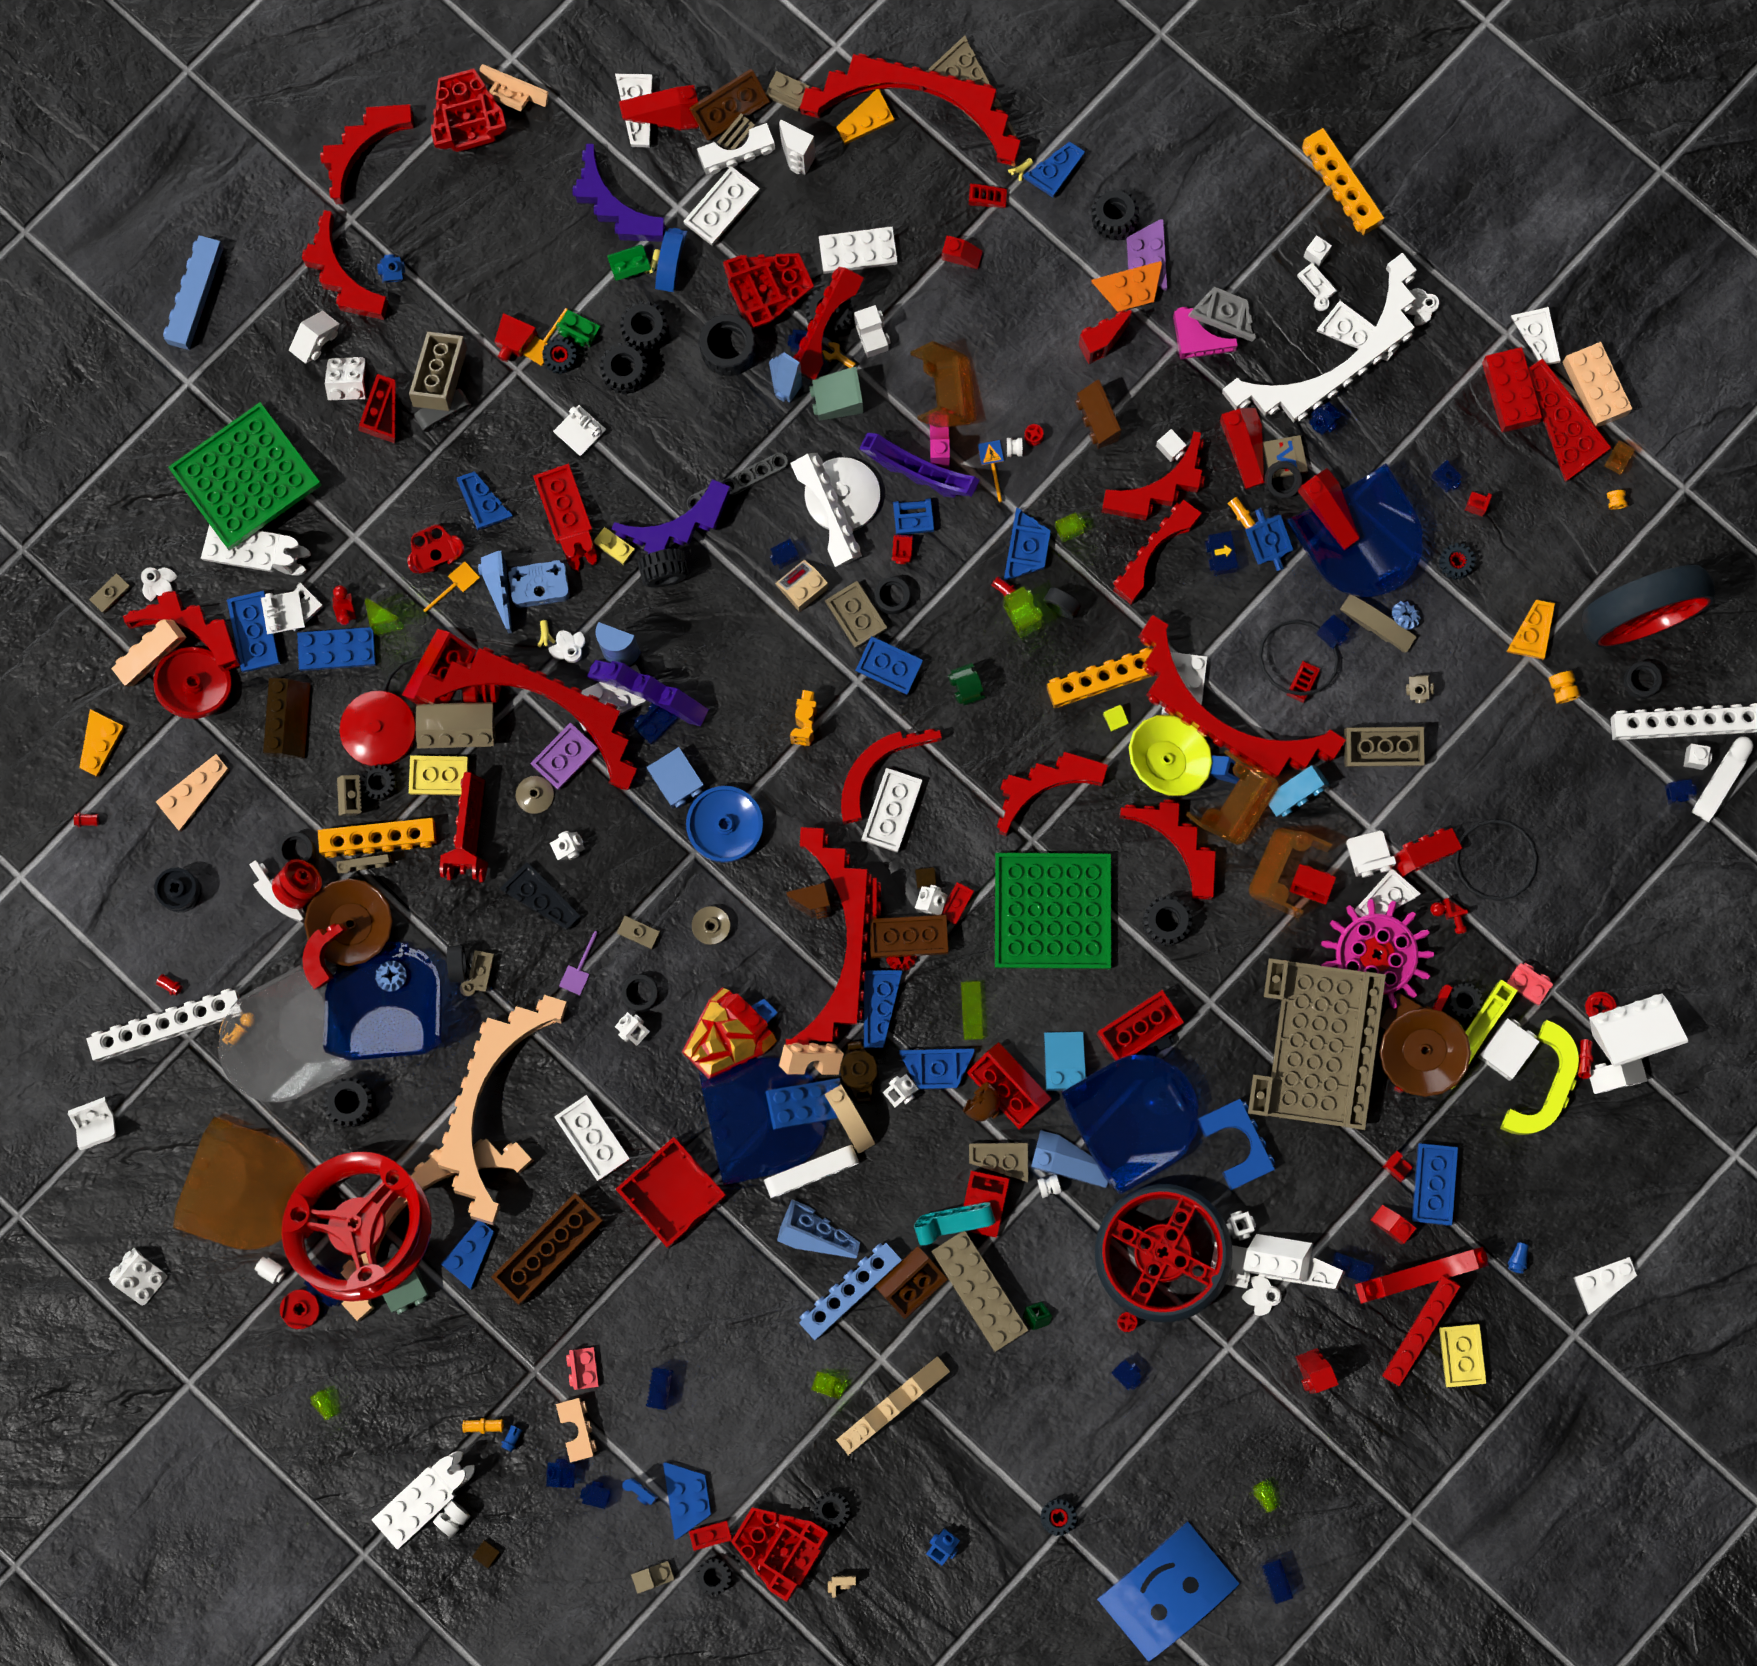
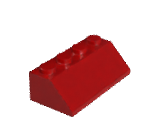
M437 629L402 696L415 704H429L415 697L424 675L432 673L439 676L440 681L443 682L452 661L456 662V660L464 663H470L477 650L452 633ZM454 692L436 699L433 704L449 703Z
M1161 990L1099 1030L1096 1035L1119 1065L1184 1022L1164 991Z
M999 1042L989 1049L967 1072L979 1087L987 1082L998 1091L1001 1101L1000 1110L1019 1130L1051 1100L1049 1095Z

